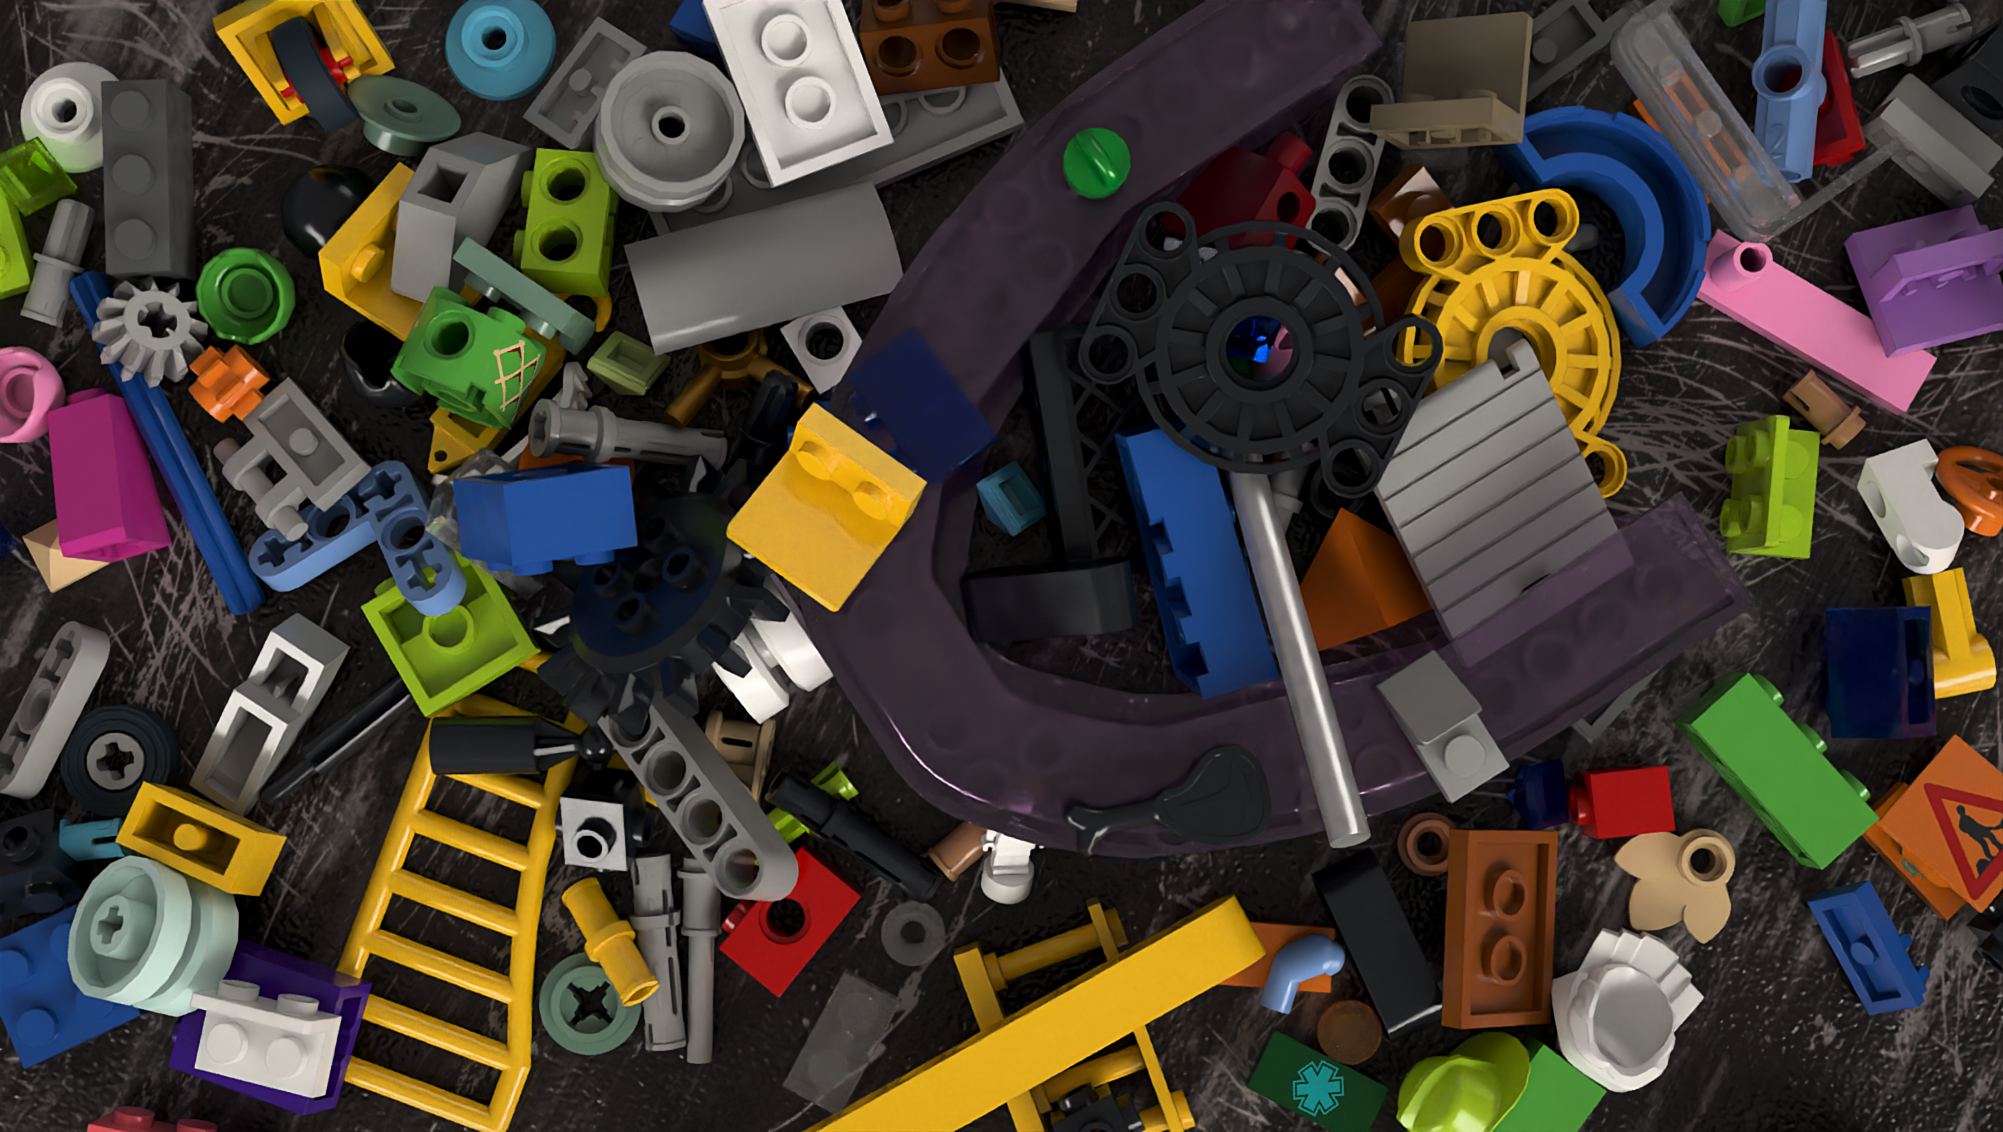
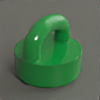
M1088 128L1079 131L1068 143L1063 156V173L1069 186L1078 194L1090 199L1105 198L1116 193L1125 184L1131 167L1130 152L1125 141L1115 132L1105 128Z

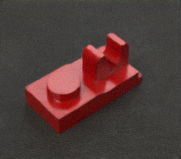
M1828 29L1824 34L1821 73L1826 79L1827 92L1823 103L1818 108L1813 167L1825 163L1830 169L1854 160L1853 152L1866 148L1865 145L1867 144L1836 36ZM1796 71L1786 75L1778 85V92L1782 93L1794 88L1800 81L1802 72Z

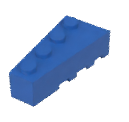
M1177 415L1167 417L1178 430L1185 424ZM1155 421L1113 432L1175 677L1203 700L1279 678L1252 589L1247 560L1240 548L1234 529L1235 510L1228 489L1221 485L1217 468L1200 461L1178 447ZM1195 435L1191 439L1206 450L1220 455L1219 446L1213 445L1201 436Z

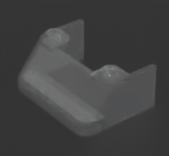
M1655 0L1623 23L1615 31L1611 39L1610 53L1614 65L1726 224L1736 236L1744 241L1765 243L1772 240L1905 148L1899 138L1896 137L1849 166L1804 198L1795 183H1788L1691 47L1688 33L1674 13L1693 0Z

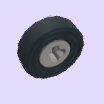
M135 704L104 705L83 715L74 725L60 753V774L69 794L86 810L108 818L127 817L143 781L174 787L181 770V746L172 727L156 712ZM116 743H118V747L122 752L132 751L134 756V763L127 765L124 769V778H122L119 770H108L110 767L106 765L108 758L115 755Z

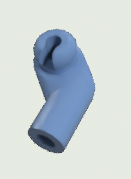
M1310 934L1283 945L1275 953L1259 1004L1272 1010L1289 1014L1300 982L1324 973L1331 976L1341 970L1345 960L1343 947L1337 941H1333L1327 935Z

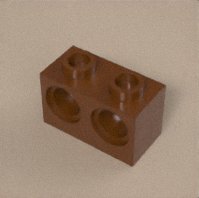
M862 0L859 34L869 76L877 96L1000 81L1001 42L993 0ZM956 28H966L969 30L961 31L956 30ZM892 36H902L905 38H895Z

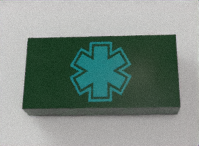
M1272 1027L1245 1082L1246 1088L1332 1132H1369L1390 1090L1386 1084L1274 1027Z

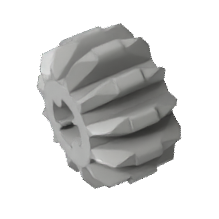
M152 275L143 278L138 289L125 280L117 285L113 292L114 298L107 297L101 300L96 310L97 317L101 321L96 322L92 329V340L106 345L100 354L101 364H112L120 361L124 365L120 374L122 382L131 380L135 373L139 372L143 374L149 389L158 386L163 375L176 383L187 374V365H190L204 352V347L200 342H203L208 335L209 324L194 319L199 312L197 300L182 303L177 299L180 294L178 282L171 284L163 292L158 290Z

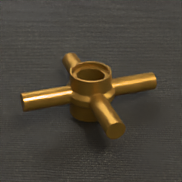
M770 325L698 344V355L702 367L667 407L663 415L675 427L684 429L719 386L730 390H741L752 386L757 381L762 384L766 373L771 370H780L784 375L793 376L797 380L799 388L792 404L801 410H805L810 406L817 390L767 357L768 347L764 332L769 328ZM732 345L745 346L741 352L735 355L720 354L725 348Z

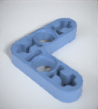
M396 460L384 461L373 466L372 470L325 512L313 503L299 511L300 516L308 524V530L301 538L295 541H287L277 528L270 529L256 540L249 555V564L253 572L272 589L284 592L302 586L377 540L399 591L420 613L426 616H440L450 612L460 603L465 595L467 586L465 574L424 485L404 463ZM394 488L395 495L391 497L389 491ZM363 505L369 510L368 513L361 509ZM350 514L348 525L339 535L331 538L325 537L327 527L335 518ZM416 526H425L424 535L417 544L408 549H399L400 540L409 529ZM307 539H310L314 543L312 547L308 542H306ZM284 555L285 561L282 563L281 557ZM426 566H430L437 573L434 577L436 586L431 590L427 576L421 570Z

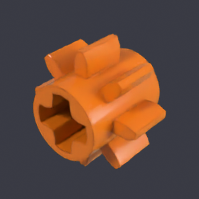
M235 344L226 353L221 348L217 347L215 349L210 345L189 365V368L199 377L188 390L194 399L218 421L224 423L233 413L242 421L266 397L259 389L271 378L266 370L239 345Z

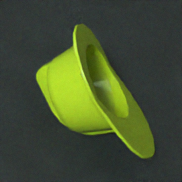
M1500 1031L1483 1032L1470 1037L1448 1056L1428 1057L1416 1063L1406 1074L1399 1090V1110L1396 1118L1399 1123L1407 1128V1132H1492L1513 1109L1526 1090L1531 1071L1529 1054L1518 1038Z

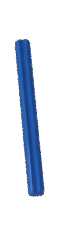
M96 270L85 272L69 282V290L91 334L95 323L101 321L96 314L101 300L107 297L114 298L113 290L106 276ZM96 342L100 352H102L106 345ZM120 361L107 364L230 612L234 615H244L258 609L266 602V596L160 384L149 389L143 374L136 372L131 380L122 382L120 374L124 365Z

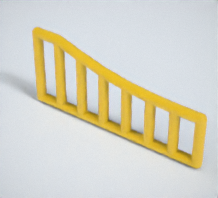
M541 648L542 651L517 666L537 673L536 669L556 653ZM474 692L435 717L459 716L460 713L467 716L540 715ZM570 710L564 724L541 716V718L579 735L590 726ZM431 718L336 971L360 979L369 954L372 953L508 1004L507 1044L370 993L362 1017L364 1020L502 1070L489 1106L352 1055L344 1081L480 1132H506L531 1068L532 1002L537 930L548 864L556 838L555 819L560 804V796L573 779L580 754L549 768L544 785L516 774L445 775L537 809L528 844L524 846L424 809L437 776L432 772L429 758V735L433 720ZM415 833L520 871L521 877L515 910L402 869ZM392 893L511 936L509 976L379 929Z

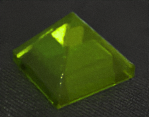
M38 136L0 154V186L24 217L75 192L77 186Z

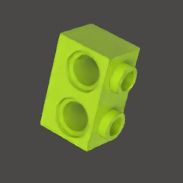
M537 148L534 171L526 170L522 180V205L524 209H528L526 230L518 229L515 234L513 244L515 268H520L525 276L550 293L607 297L620 196L604 180L594 153ZM577 185L584 188L582 193L575 199L569 201L556 199L557 194L565 187ZM571 244L576 246L574 253L565 260L552 261L547 259L549 253L559 245Z

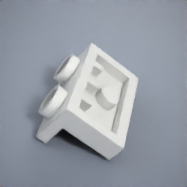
M220 980L218 989L192 992L190 1006L207 1010L194 1068L310 1098L326 1094L342 1016L318 1011L319 1001L311 997L279 994L278 1000L258 996L260 986L238 980Z

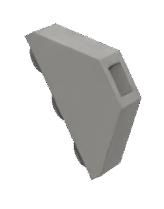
M479 131L429 147L399 200L390 285L394 293L423 303L428 299L434 286L449 289L460 295L466 284L463 280L470 270L452 257L467 236L486 248L521 185L524 172L529 170L536 158L533 148Z

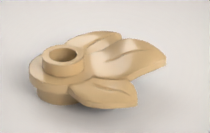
M1704 828L1691 829L1680 836L1667 831L1640 834L1629 838L1616 851L1613 857L1614 862L1624 871L1638 878L1632 885L1628 898L1627 911L1631 927L1636 930H1660L1683 921L1689 933L1697 941L1705 944L1725 926L1731 911V903L1725 884L1733 874L1735 855L1732 846L1724 836ZM1704 848L1709 854L1710 861L1704 870L1696 872L1690 863L1691 855L1697 849Z

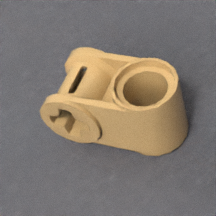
M712 709L708 717L705 735L760 807L765 776L769 770L773 751L776 721L769 718L761 724L723 717L722 711ZM726 739L751 741L753 745L752 747L729 745L726 743ZM717 819L718 830L721 826V822Z

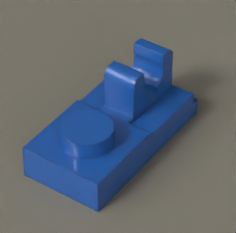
M1870 880L1821 890L1807 902L1869 1015L1915 1008L1925 1002L1922 996L1927 991L1924 982L1929 978L1930 972L1926 965L1914 967L1905 950L1913 943L1910 935H1899Z

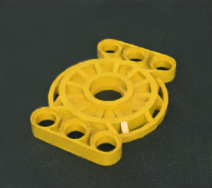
M1544 189L1431 213L1410 220L1401 232L1399 251L1405 264L1411 270L1425 277L1414 290L1404 314L1415 313L1420 315L1423 307L1427 308L1428 312L1425 317L1436 325L1442 336L1444 347L1441 361L1424 392V397H1427L1488 360V348L1495 332L1504 327H1512L1522 332L1530 341L1534 354L1540 364L1539 367L1543 370L1552 389L1553 396L1561 408L1567 421V426L1570 427L1584 459L1592 452L1598 453L1603 459L1605 475L1598 485L1602 497L1607 498L1617 493L1624 485L1627 476L1626 459L1623 452L1615 444L1603 440L1596 435L1604 426L1617 396L1621 371L1619 331L1610 303L1595 278L1573 256L1562 251V248L1575 235L1579 225V211L1572 197L1560 189ZM1541 201L1549 203L1557 214V227L1550 237L1542 235L1534 224V211ZM1485 213L1493 215L1499 221L1502 228L1500 243L1494 249L1485 247L1477 235L1479 219ZM1428 225L1438 228L1445 239V251L1443 256L1436 262L1427 259L1420 248L1421 233ZM1438 282L1445 285L1440 293L1433 291ZM1415 326L1406 327L1399 331L1396 350L1398 360L1403 363L1413 364V359L1419 363L1427 357L1432 346L1431 337L1422 328L1418 345H1414Z

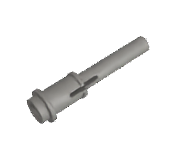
M687 855L683 857V868L677 869V877L683 878L681 934L689 936L687 1062L703 1064L712 1062L714 936L722 934L723 929L720 927L721 891L695 856Z

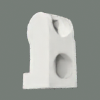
M1926 438L1867 458L1857 489L1898 559L1908 569L1916 573L1928 575L1939 573L1948 568L1955 557L1963 537L1965 524L1958 510L1947 502L1942 501L1931 482L1939 459Z

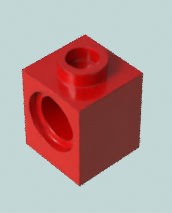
M1647 763L1575 772L1577 787H1570L1569 809L1574 825H1581L1582 835L1595 839L1675 831L1668 767L1666 765Z

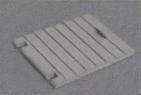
M1524 338L1505 349L1514 370L1502 376L1497 364L1492 359H1488L1420 400L1380 482L1374 488L1381 507L1390 525H1392L1393 531L1404 553L1407 555V559L1418 581L1421 583V587L1432 609H1434L1435 615L1446 637H1448V641L1460 665L1465 668L1474 665L1634 564L1623 539L1620 537L1617 526L1609 510L1606 508L1607 505L1598 486L1593 480L1594 478L1580 453V448L1571 429L1567 426V421L1556 398L1553 396L1552 389L1543 370L1539 367L1540 364L1529 342ZM1397 415L1385 421L1384 424L1394 420L1397 417ZM1353 448L1367 476L1370 472L1371 460L1365 452ZM1545 575H1548L1546 578L1542 579L1538 583L1523 591L1524 588L1528 587L1529 585L1536 582Z

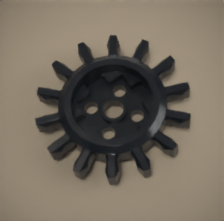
M701 454L690 456L679 493L675 495H670L649 473L643 474L637 478L640 510L635 513L638 546L615 549V560L607 563L576 565L575 563L556 562L551 574L574 592L571 606L534 619L533 629L556 648L563 647L536 670L539 678L563 697L568 694L562 705L586 724L594 727L609 706L608 717L631 735L642 734L654 693L662 691L663 699L687 719L698 714L695 676L716 662L724 670L744 678L753 668L744 650L734 641L745 628L749 619L773 622L786 621L791 610L773 593L763 587L765 576L776 573V571L726 535L728 524L765 480L746 460L738 458L722 480L723 475ZM659 574H662L663 578L660 583L647 592L651 582Z

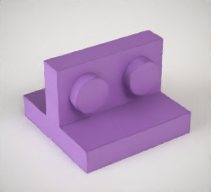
M1972 204L1856 232L1844 242L1887 358L2003 329V283L1999 272L2003 269V228L1989 231L1987 225H1980Z

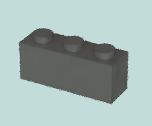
M167 79L101 81L106 274L122 281L126 280L134 286L140 285L143 278H147L152 275L156 285L175 284L177 282L179 284L197 283L191 96Z

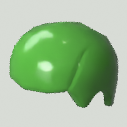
M233 247L222 250L219 255L214 256L204 265L195 286L199 313L215 331L216 335L221 339L248 345L266 341L286 327L296 305L294 281L287 268L274 256L255 248Z

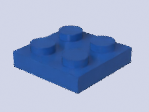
M78 904L0 939V1016L24 1069L150 1012L149 1010L136 1008L133 1005H125L86 996L73 982L68 963L69 932Z

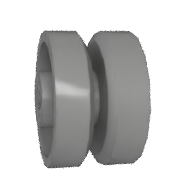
M656 51L631 60L612 78L600 105L594 125V157L604 180L623 200L649 212L678 213L703 204L724 183L745 139L744 109L734 85L714 64L688 52ZM672 132H675L678 135V137L676 138H669L665 136Z

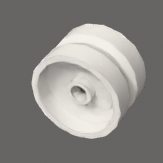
M775 573L765 576L763 587L773 593L791 610L786 621L773 622L750 618L745 628L734 641L744 650L753 669L744 678H741L724 670L716 662L711 664L723 683L735 694L737 699L758 723H763L789 706V692L775 667L778 664L781 665L797 687L806 691H812L838 674L819 638Z

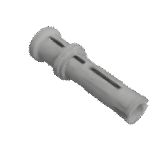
M542 398L537 401L533 408L529 423L528 441L530 451L533 456L539 458H548L553 453L582 456L587 463L601 464L613 457L687 466L690 456L701 454L718 471L723 466L727 455V438L723 437L725 433L721 430L688 427L679 429L671 424L627 420L616 417L612 411L603 406L594 405L588 411L561 408L556 401Z

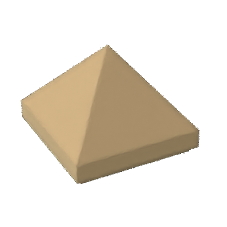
M57 518L22 536L52 593L110 564V562L63 557L59 545Z

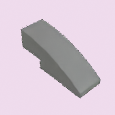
M298 612L272 629L248 679L233 690L189 785L223 808L244 818L260 798V792L269 785L296 744L336 676L350 646Z

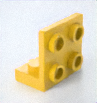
M399 162L318 252L324 290L404 342L424 303L394 293L390 287L399 200L415 173ZM465 284L460 293V296L470 303L469 308L471 309L484 296L468 284Z
M813 402L798 421L789 450L728 524L726 535L827 609L835 612L841 608L913 514L927 482Z

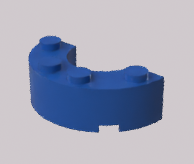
M1565 106L1535 113L1524 119L1523 143L1490 145V148L1524 194L1543 190L1547 187L1574 186L1596 194L1615 212L1625 233L1626 258L1617 282L1604 294L1610 303L1614 318L1637 350L1658 340L1672 329L1691 306L1701 288L1706 274L1703 270L1706 261L1707 243L1711 239V221L1703 189L1692 167L1676 146L1653 127L1633 116L1619 111L1613 114L1600 110L1585 109V106Z

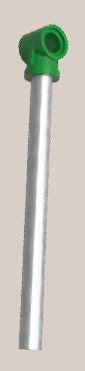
M1243 321L1236 324L1228 336L1226 344L1227 356L1237 372L1244 377L1252 379L1240 338L1244 327ZM1219 447L1220 455L1232 458L1233 451ZM1261 454L1246 455L1245 461L1263 462ZM1225 470L1330 846L1333 848H1343L1362 843L1371 837L1370 829L1268 477L1265 474L1234 473Z

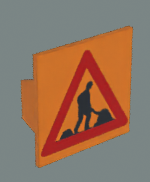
M1954 734L1880 818L1876 825L1903 847L1902 857L1937 887L1952 888L1977 911L1982 913L2003 889V773Z

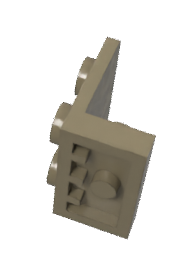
M1522 11L1411 22L1407 29L1402 94L1397 96L1396 103L1371 105L1369 131L1401 150L1523 143L1533 18Z

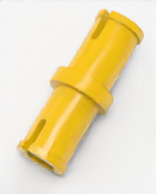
M595 877L586 878L569 887L561 897L562 902L570 910L575 922L587 940L584 945L586 954L591 961L601 964L618 992L623 1006L635 1005L651 996L659 987L658 980L650 972L633 942L636 936L635 931L628 921L619 919L603 893L598 879Z

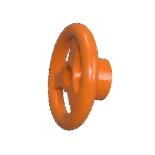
M1952 446L1942 450L1937 455L1939 460L1934 470L1935 475L1947 493L1956 500L1953 506L1962 515L1965 527L1984 536H1996L2003 527V456L1972 446ZM1960 464L1979 467L1988 470L1992 473H1979L1971 469L1960 466Z

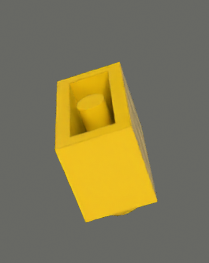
M143 781L115 842L225 892L260 896L287 837L176 787Z

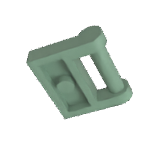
M468 236L452 257L470 270L463 280L466 284L496 304L500 298L504 299L521 311L517 316L549 340H551L554 334L559 337L558 344L573 355L578 354L592 337L596 328L595 322Z

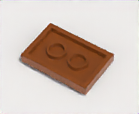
M1449 828L1442 1026L1457 1029L1551 1024L1558 831L1547 829Z

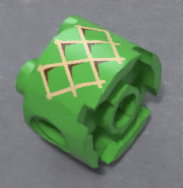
M434 286L411 327L390 372L398 381L418 395L422 396L426 390L431 395L438 397L436 405L454 414L495 429L502 430L503 426H506L508 429L512 428L545 361L544 356L548 350L547 347L523 334L527 326L526 323L510 312L497 307H490L485 315L469 308L470 303L457 293L440 286Z

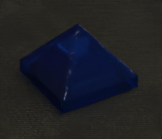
M1561 759L1522 766L1507 797L1530 830H1541L1568 823L1569 810L1564 768Z

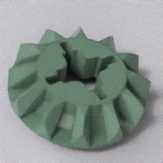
M586 952L575 953L559 962L547 975L539 998L540 1016L549 1035L565 1049L584 1055L602 1054L621 1045L633 1033L643 1012L642 1001L632 1006H623L618 992L601 964L591 961ZM608 982L610 986L605 991L607 994L603 998L602 1004L608 1010L607 1014L613 1021L607 1015L603 1017L601 1014L593 1012L588 1017L584 1016L576 1023L573 1019L579 1013L578 1008L583 1000L577 994L578 990L571 983L578 989L582 987L590 992Z

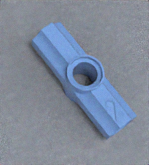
M1766 0L1762 51L1754 63L1751 73L1753 86L1758 92L1750 173L1756 180L1782 184L1800 183L1801 180L1812 178L1818 108L1823 103L1827 92L1826 79L1821 73L1827 0ZM1796 71L1802 72L1801 79L1794 88L1782 93L1777 92L1779 83L1786 75Z

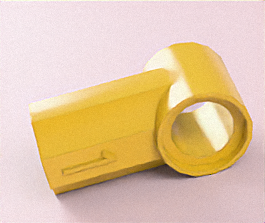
M1963 567L1943 570L1934 574H1920L1902 578L1915 645L1911 647L1909 652V669L1913 685L1919 696L1925 701L1992 688L1996 681L1995 659L1986 638L1976 631Z

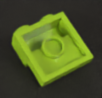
M460 539L450 541L465 574L467 586L465 595L460 603L450 612L440 616H426L420 613L401 594L393 577L378 585L374 590L377 597L361 606L420 710L428 718L435 717L542 651L515 606L513 600L516 598L501 572L487 570L486 561L462 557ZM426 566L421 570L426 574L431 590L436 586L434 577L437 573L430 566Z

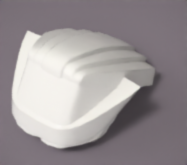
M1602 928L1579 970L1552 980L1551 997L1557 1029L1555 1047L1575 1068L1607 1089L1620 1093L1638 1089L1663 1073L1668 1065L1670 1052L1675 1045L1676 1037L1674 1032L1695 1010L1704 997L1691 983L1692 975L1678 962L1679 956L1661 938L1644 931L1636 934L1621 928L1618 933Z

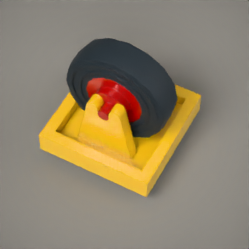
M246 0L212 18L216 33L283 126L309 112L329 133L353 123L360 115L353 108V103L348 97L347 88L350 82L362 76L382 75L395 68L390 53L355 0Z

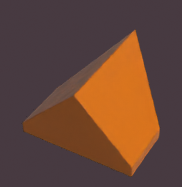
M1341 507L1299 586L1318 652L1390 628L1432 609L1398 539Z

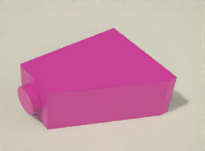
M105 388L88 389L69 395L67 397L68 406L47 411L59 545L63 557L112 563L172 545L143 438L124 398L107 394Z

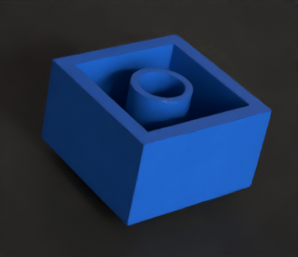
M573 461L453 479L462 557L486 561L487 570L512 569V575L515 576L542 574L553 571L552 560L575 559L576 565L601 564L615 560V549L638 546L629 466Z

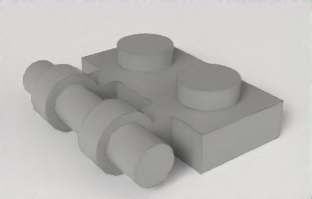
M287 377L242 420L254 435L251 440L241 447L234 438H226L215 446L213 452L224 466L222 469L224 477L236 490L246 491L257 504L255 512L268 528H277L287 541H295L301 538L308 530V524L298 513L301 502L308 497L314 505L325 512L372 470L371 466L290 377ZM274 459L287 473L276 485L265 475L266 466Z

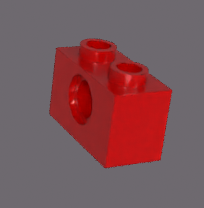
M805 843L795 854L799 869L797 883L791 893L784 897L795 900L803 908L805 922L802 928L791 932L778 928L771 917V908L775 901H757L754 904L746 899L740 901L720 926L730 935L719 949L778 998L865 891L808 843Z

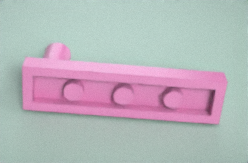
M1719 229L1711 233V239L1707 243L1706 261L1703 270L1706 274L1701 288L1696 295L1697 298L1892 413L1898 415L1907 411L1937 357L1922 349L1887 358L1872 319L1773 262L1772 253L1763 242L1748 240L1741 243Z

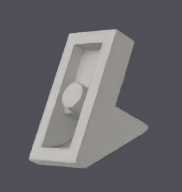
M1431 650L1375 686L1448 802L1453 803L1510 767L1477 715L1483 708L1434 650Z

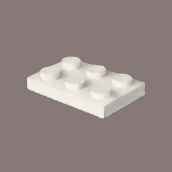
M841 0L702 1L701 5L731 83L734 85L744 109V117L772 188L888 146L894 142Z

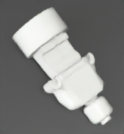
M1020 794L1012 795L1008 798L1005 812L1000 813L999 817H995L990 821L986 834L981 837L983 851H987L988 847H992L991 854L984 861L981 888L990 899L1003 904H1015L1029 896L1034 876V865L1029 858L1030 851L1035 848V845H1039L1040 849H1043L1045 846L1041 820L1035 815L1030 816L1032 803L1028 797Z

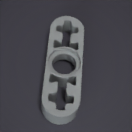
M70 621L63 625L55 635L0 742V793L29 800L36 796L44 786L106 665L110 652V639L106 632L76 621Z

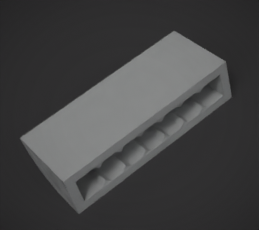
M872 180L624 245L655 356L906 289L894 236Z

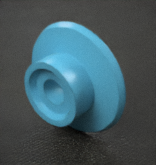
M468 0L457 10L448 25L444 41L445 58L453 77L471 94L491 101L514 100L532 92L549 74L556 55V35L548 15L533 0ZM498 33L506 34V42L503 47L497 50L488 49V42L493 35Z

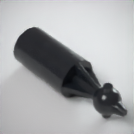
M439 716L433 718L429 735L430 765L435 775L540 774L578 754H581L585 760L592 763V770L600 771L605 769V762L615 753H618V750L598 723L594 727H587L579 735L545 720L541 716Z

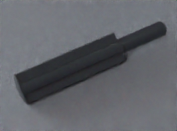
M399 672L301 749L304 758L260 792V799L263 804L268 807L275 806L316 772L322 776L324 774L328 775L415 706L417 703Z

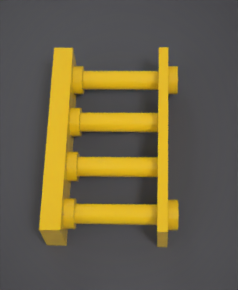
M1098 897L1086 900L1093 920L1092 923L997 957L995 952L984 955L979 941L956 948L953 957L980 1031L1008 1017L1004 1012L997 993L1008 988L1007 981L1099 947L1103 948L1107 961L1118 955L1117 948L1128 944L1116 908L1113 907L1103 911ZM1145 1025L1133 1031L1137 1044L1061 1071L1007 1102L1017 1132H1048L1042 1114L1051 1111V1103L1056 1102L1066 1092L1087 1082H1092L1093 1086L1097 1087L1147 1068L1160 1104L1138 1112L1146 1129L1142 1132H1162L1167 1129L1170 1132H1184V1130L1196 1125L1183 1090L1169 1092ZM1093 1129V1130H1091V1131H1089V1132H1105V1131L1102 1130V1129Z

